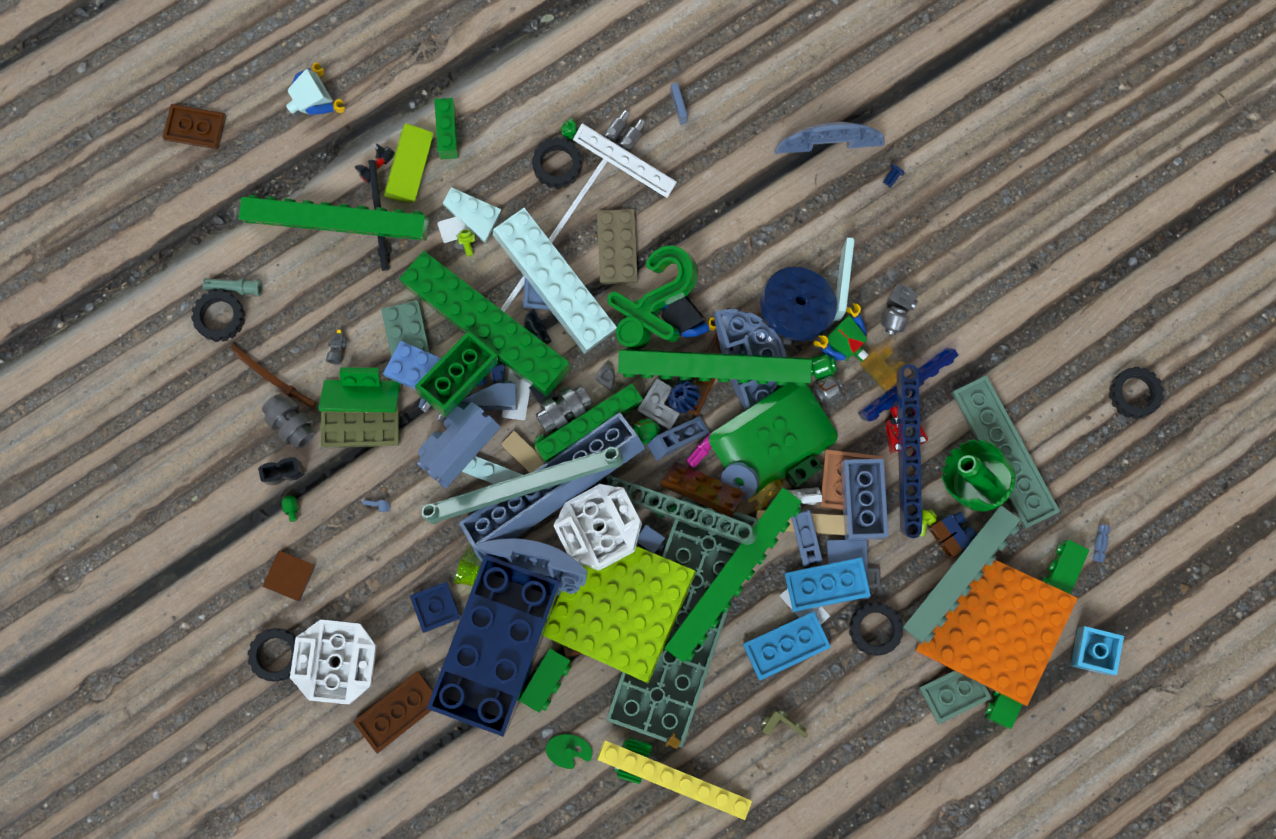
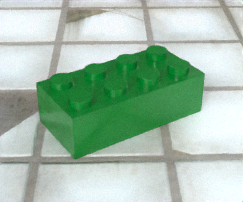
M467 331L415 385L416 392L446 418L498 364V356L471 332Z

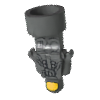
M342 328L337 329L336 335L332 336L331 341L328 343L331 346V350L327 353L326 362L330 364L340 365L343 357L341 355L342 347H347L346 337L343 336L344 330Z

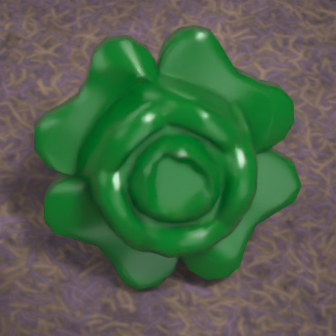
M573 118L566 120L561 126L562 135L568 141L574 138V135L580 128L576 127V122Z

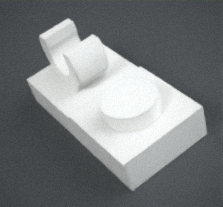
M819 487L787 490L800 499L803 504L814 505L817 502H822V494Z

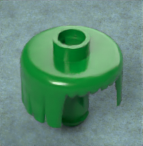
M973 439L969 440L968 444L961 443L959 446L961 450L954 448L951 451L953 457L947 456L945 459L946 466L944 465L942 468V481L948 493L964 507L980 512L993 510L1007 501L1016 483L1015 469L1009 458L995 444L982 439L979 442Z

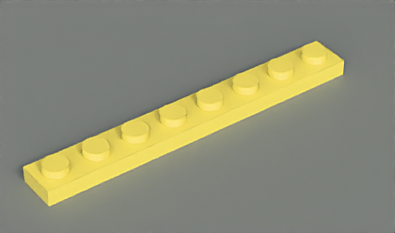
M604 740L597 760L743 820L746 819L752 803L747 798Z

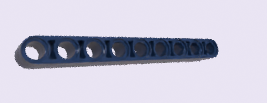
M906 364L900 366L897 370L900 530L903 535L909 538H917L922 533L919 372L916 366ZM906 368L911 370V376L908 379L904 376ZM907 387L912 391V395L909 398L904 394ZM907 407H910L912 409V415L910 417H906L905 415V409ZM910 426L913 433L910 437H907L905 430ZM908 446L913 448L911 456L906 455V448ZM911 465L913 467V473L910 476H908L906 473V469L908 466ZM909 485L914 487V492L911 495H908L906 491ZM913 504L914 512L912 514H908L907 508L909 505ZM910 524H914L915 530L909 534L907 528Z

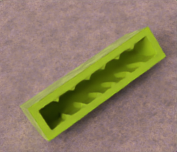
M407 123L404 124L383 197L404 203L415 202L433 132Z

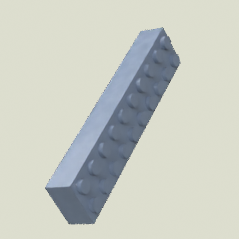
M619 412L533 472L603 451L609 447H615L620 450L623 455L622 464L643 451L645 447L638 435ZM610 468L478 509L459 522V525L472 547L475 544L486 541L516 539L562 507L565 502L575 498L617 468Z

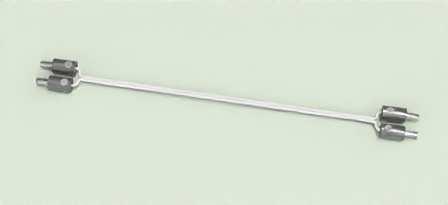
M624 110L620 118L615 117L603 136L615 143L626 127L625 120L630 113ZM640 119L635 127H630L619 143V146L630 152L642 135L640 130L644 126L645 121ZM603 159L549 237L551 243L555 240L608 161ZM525 276L522 277L501 308L503 312H506L523 287ZM425 402L421 410L427 412L431 405ZM440 413L437 420L443 422L445 417Z

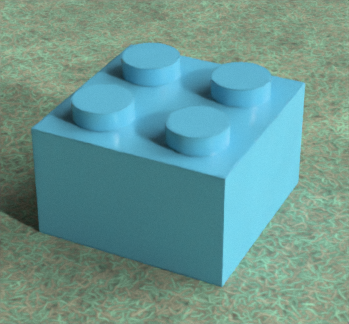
M1086 626L1078 627L1070 666L1109 676L1117 675L1124 636Z

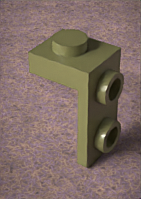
M781 710L779 713L773 711L771 716L767 715L760 724L762 726L760 731L768 736L780 720L802 737H808V734L805 733L806 728L798 722L794 725L789 721L790 716Z

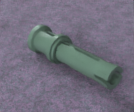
M204 278L203 282H206V284H202L204 290L238 292L240 295L255 294L256 296H261L263 291V283L259 279L247 281L245 278H241L238 281Z

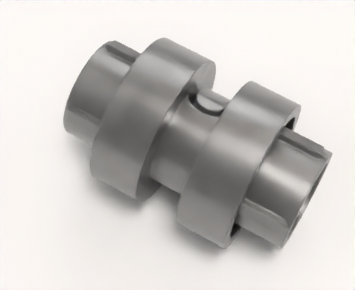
M581 385L574 390L567 386L558 392L561 398L555 402L550 397L541 403L543 410L536 413L535 416L547 434L555 428L558 431L567 425L569 419L573 417L577 419L586 413V408L593 404Z
M277 394L268 399L263 405L264 421L272 430L280 429L278 437L286 445L292 444L297 449H300L314 438L315 431L312 429V420L305 413L297 414L299 406L292 398H284V396Z

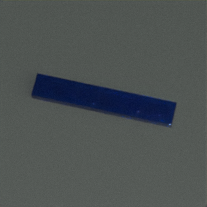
M945 348L919 367V387L925 383L926 379L937 375L941 368L952 364L954 359L959 356L957 351L952 348ZM897 384L859 411L860 418L868 422L874 421L884 410L891 409L897 401ZM907 387L904 391L906 397L910 394L909 392L911 391L909 387Z

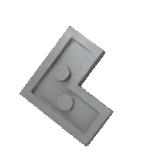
M656 379L637 412L647 418H651L663 428L670 430L680 415L664 405L671 394L670 389L673 388Z

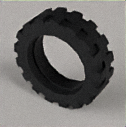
M554 137L552 140L549 138L544 143L541 142L538 145V149H535L534 156L532 157L536 178L549 188L555 187V189H560L563 186L564 188L568 187L570 183L573 184L576 178L580 176L582 169L580 151L575 147L574 143L568 142L565 138L559 139V137ZM560 150L570 155L573 164L569 172L562 176H552L544 171L542 160L551 151Z
M211 290L208 294H202L201 298L196 300L195 307L192 308L193 315L191 319L194 322L195 329L206 339L213 340L214 342H219L220 340L224 342L228 341L229 338H234L237 332L240 333L242 330V325L245 324L244 307L230 292ZM227 302L233 308L234 315L232 321L224 329L216 331L209 329L204 323L205 311L213 303Z
M1133 367L1122 371L1112 380L1113 383L1109 387V390H1111L1109 398L1112 399V406L1118 409L1117 412L1123 413L1127 418L1139 419L1154 413L1161 406V401L1164 399V387L1160 384L1162 383L1160 378L1157 379L1156 374L1153 371H1148L1149 369ZM1137 378L1148 385L1151 398L1147 406L1136 408L1125 401L1122 387L1126 380Z
M875 602L860 607L853 614L849 623V634L853 644L867 655L879 656L892 652L900 644L901 637H903V622L900 620V615L892 607L884 603ZM871 613H881L891 622L892 635L885 644L880 646L867 643L862 638L860 632V624L863 618Z
M280 628L266 629L261 634L256 635L254 641L250 643L249 646L251 647L247 653L249 656L248 664L251 665L252 672L256 673L257 677L266 681L279 682L289 679L296 636L292 632ZM274 638L286 641L292 652L291 661L287 667L277 672L264 668L260 660V651L264 643Z

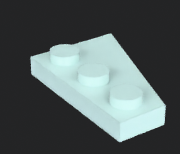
M452 187L443 202L444 207L486 244L502 213L501 209Z

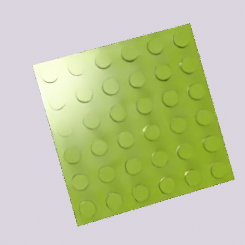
M636 546L635 552L600 571L582 565L588 575L585 585H581L578 592L573 594L561 591L543 636L649 683L696 571Z

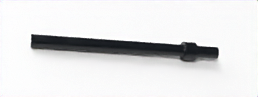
M369 160L374 210H376V207L381 208L376 160ZM377 236L379 246L377 253L378 257H380L381 270L388 271L387 256H389V249L386 247L385 237Z

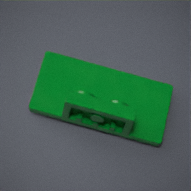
M340 367L339 375L341 380H324L318 407L319 411L396 412L400 383L397 381H381L379 368Z

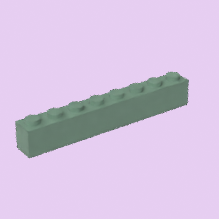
M1001 505L905 624L903 630L920 644L929 643L935 636L934 630L938 626L941 628L948 620L946 615L950 611L954 612L960 605L958 600L962 595L966 597L972 590L970 585L973 581L978 582L985 572L982 570L985 566L988 565L990 567L997 557L994 555L997 551H1003L1008 545L1007 539L1009 536H1015L1019 531L1021 519Z

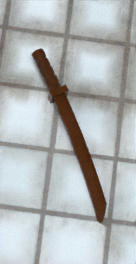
M234 344L231 345L235 356L270 383L284 391L288 397H295V399L311 408L316 406V401L298 392L294 386L287 385L257 364Z

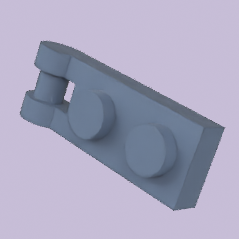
M810 510L799 512L796 517L791 516L803 567L809 566L810 563L814 562L817 564L822 563ZM807 551H814V555L807 556Z

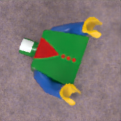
M853 303V311L850 307L846 308V311L852 314V316H848L828 337L818 335L821 343L814 341V345L821 347L825 354H829L835 360L848 361L854 355L862 363L869 356V353L862 348L868 340L867 332L860 314L861 308L858 304Z

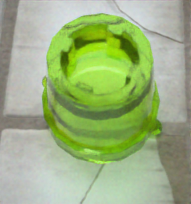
M461 559L453 583L473 586L480 567Z

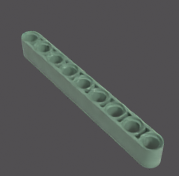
M607 475L594 484L595 487L607 480V485L625 486V491L633 505L736 542L750 545L756 540L755 530L747 523L625 480ZM642 492L641 498L636 500V495ZM659 498L658 505L653 506V501ZM676 504V511L670 512V508ZM695 511L694 517L688 519L689 512ZM709 517H713V522L710 525H706V520ZM730 523V524H731L730 530L724 532V530H723L724 526H725L726 524ZM749 530V536L742 538L743 531Z

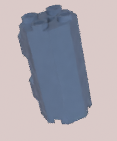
M473 402L469 404L460 403L445 419L444 426L446 431L443 433L439 431L434 432L418 450L420 460L417 464L425 471L428 468L427 474L435 481L439 478L437 482L445 489L501 428Z

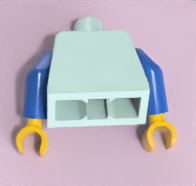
M314 63L312 69L308 68L295 74L293 82L288 89L292 101L286 105L291 113L294 114L299 110L309 115H319L333 112V110L337 113L345 111V107H337V105L343 104L341 99H337L334 104L331 103L333 100L319 78L324 75V68L320 69L319 63Z

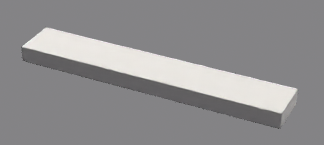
M583 123L573 138L577 143L666 198L669 197L677 183L674 179Z

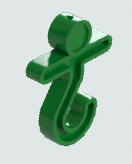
M673 245L663 246L654 251L646 261L647 268L657 274L662 273L669 265L677 264L678 275L674 281L646 293L641 299L632 301L618 292H612L608 295V304L627 316L620 321L616 328V338L621 345L640 350L649 343L651 332L667 341H677L680 336L679 330L659 318L657 314L662 307L687 296L695 287L698 279V266L695 259L687 251Z

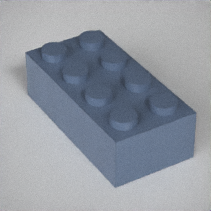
M884 459L844 460L841 463L845 541L884 540L888 538Z

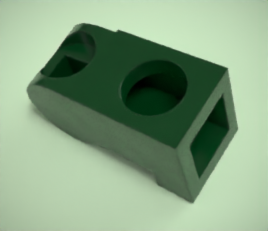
M813 455L788 471L785 478L795 490L820 471L823 465Z

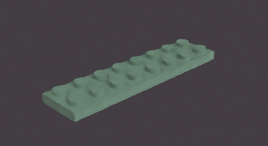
M987 375L953 391L952 395L976 440L979 442L982 439L995 444L1012 462L1016 473V483L1008 500L1017 517L1021 519L1020 522L1023 528L1026 529L1059 513V508Z

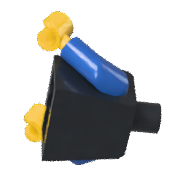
M688 296L662 308L663 313L661 317L664 321L676 327L680 332V336L685 338L695 337L709 330H716V326L711 325L715 318L712 317L705 323L707 319Z

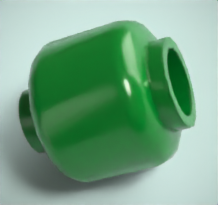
M829 354L812 357V375L817 380L827 376H834L835 371H837L834 357H830Z
M651 418L634 422L632 425V429L638 435L643 445L651 442L660 433L658 423L654 422Z

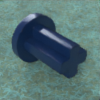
M894 164L890 165L892 170L883 181L889 188L893 186L900 175L904 176L905 174L901 168Z

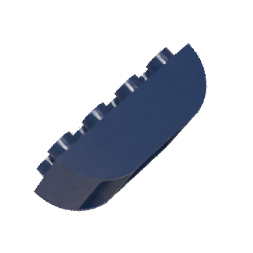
M485 555L427 709L504 737L520 702L519 699L523 694L544 637L543 634L558 596L560 581Z

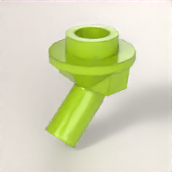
M468 229L461 230L456 235L459 244H463L467 257H471L474 253L470 242L475 241V233Z
M922 509V533L920 536H925L927 524L937 523V516L930 509Z

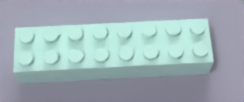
M522 208L493 229L494 238L584 354L615 332L617 328L525 208Z

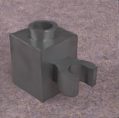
M898 283L886 304L891 307L903 308L907 312L909 310L913 311L918 302L915 300L918 293L912 291V288Z

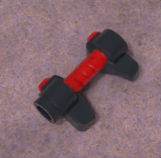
M379 144L375 145L377 170L383 164L389 163L395 155V152L390 147L386 146L383 148ZM362 164L356 165L355 169L359 173L360 178L369 184L371 182L369 168Z

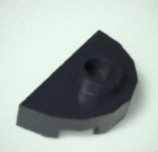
M533 309L526 314L524 318L525 328L548 345L552 342L536 311Z

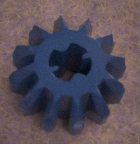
M681 380L679 384H675L674 389H670L671 394L668 396L669 404L675 411L688 414L689 410H694V406L699 404L697 400L701 398L700 390L692 382Z

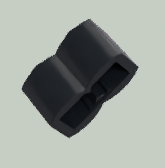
M293 457L284 458L278 463H265L258 468L261 482L271 486L278 485L285 480H297L304 476L302 462Z

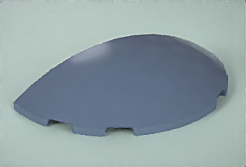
M828 122L813 125L792 134L779 143L774 151L775 154L812 151L814 144L847 142L848 149L884 146L885 139L880 131L862 124Z
M738 309L714 312L717 336L722 354L787 357L778 334L772 328H769L759 316L753 313L741 312ZM730 379L744 411L783 386L776 385V381H768V384H757L756 380H749V383H737V379Z
M498 539L475 544L473 547L481 562L484 556L488 555L560 581L558 595H560L561 591L569 594L578 592L580 586H584L587 580V571L574 558L553 546L526 539Z

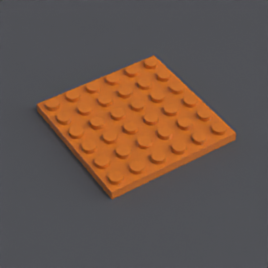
M995 560L990 567L988 565L985 566L982 570L985 573L978 582L973 581L970 585L972 590L966 597L962 595L958 600L960 605L954 612L950 611L946 615L948 620L941 628L938 626L934 630L935 636L929 643L925 642L923 645L919 643L916 652L1020 704L1028 706L1078 598Z

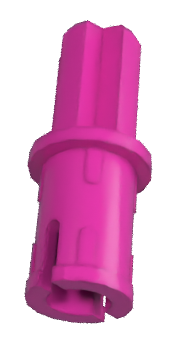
M711 433L707 435L700 445H696L697 448L686 460L691 467L695 468L705 455H709L708 452L712 448L709 444V435Z

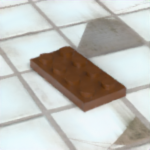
M678 462L673 464L660 485L731 518L746 494L736 487L724 484L718 479H713L700 471H695L685 464Z
M417 671L353 723L376 754H379L431 712V710L427 709L433 690Z

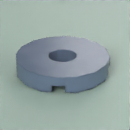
M735 462L729 464L722 472L721 481L746 493L743 499L746 500L756 493L759 487V477L752 467L749 468L746 466L747 464L742 462ZM736 478H742L744 485H739L736 482Z

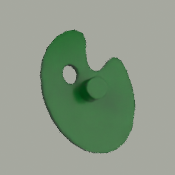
M562 734L555 736L546 745L548 758L555 765L562 768L573 769L575 767L574 757H579L586 762L592 759L590 745L584 739L575 735ZM580 746L581 752L575 751V747Z

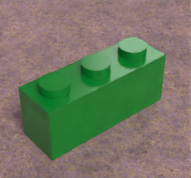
M453 98L434 99L437 150L440 160L459 158Z
M549 649L519 701L538 713H541L542 710L546 711L551 703V700H549L551 694H556L562 685L559 682L563 675L567 676L572 668L569 665L571 661L554 650Z

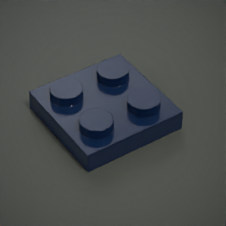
M448 582L410 596L423 633L461 619Z

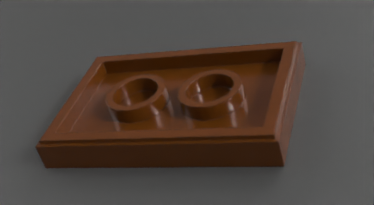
M171 104L162 138L164 141L218 150L226 114Z

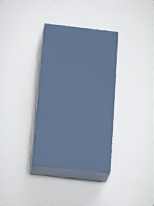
M674 83L671 84L670 93L679 123L682 125L686 124L688 115L679 85Z

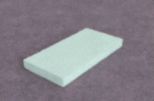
M847 238L841 249L836 291L837 310L833 321H840L847 308L854 248L853 238Z

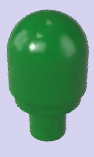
M287 495L281 502L283 512L289 516L290 522L297 521L296 513H298L299 509L297 499L292 495Z

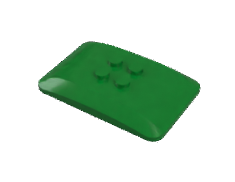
M788 382L787 385H783L714 430L709 435V444L725 469L729 464L742 462L756 471L759 477V487L752 496L754 497L786 477L788 471L809 457L817 456L837 441L838 434L808 385L795 386V382ZM737 477L736 482L739 485H744L743 479Z

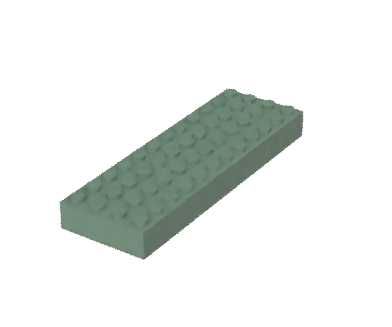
M682 497L681 501L724 515L687 497ZM695 511L689 512L688 519L694 517ZM735 512L732 516L733 519L747 523L752 528L758 521L757 518ZM709 517L705 524L710 525L713 522V517ZM678 520L674 521L662 557L695 570L696 574L664 648L741 543ZM728 523L724 526V532L730 530L731 524ZM743 531L742 538H746L750 531ZM727 612L719 614L717 617L720 619L719 623L714 629H708L706 632L708 638L702 646L697 644L694 649L696 654L690 662L686 660L682 663L663 648L649 683L622 672L606 721L667 742L672 733H675L674 737L681 741L679 747H683Z

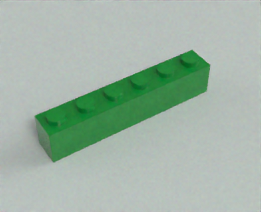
M630 384L535 444V451L545 464L619 412L624 416L639 407L643 399L633 384Z

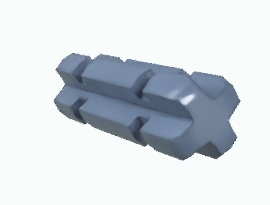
M1104 524L1098 526L1099 535L1096 538V553L1093 556V561L1099 563L1105 561L1106 555L1104 552L1107 551L1109 539L1107 535L1110 533V526Z

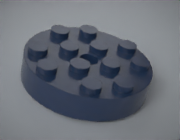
M787 267L774 273L766 283L760 296V308L765 321L775 332L791 340L808 341L817 338L818 335H822L833 322L836 316L837 300L829 283L816 272L802 267Z

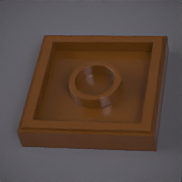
M278 550L262 587L300 602L316 565Z

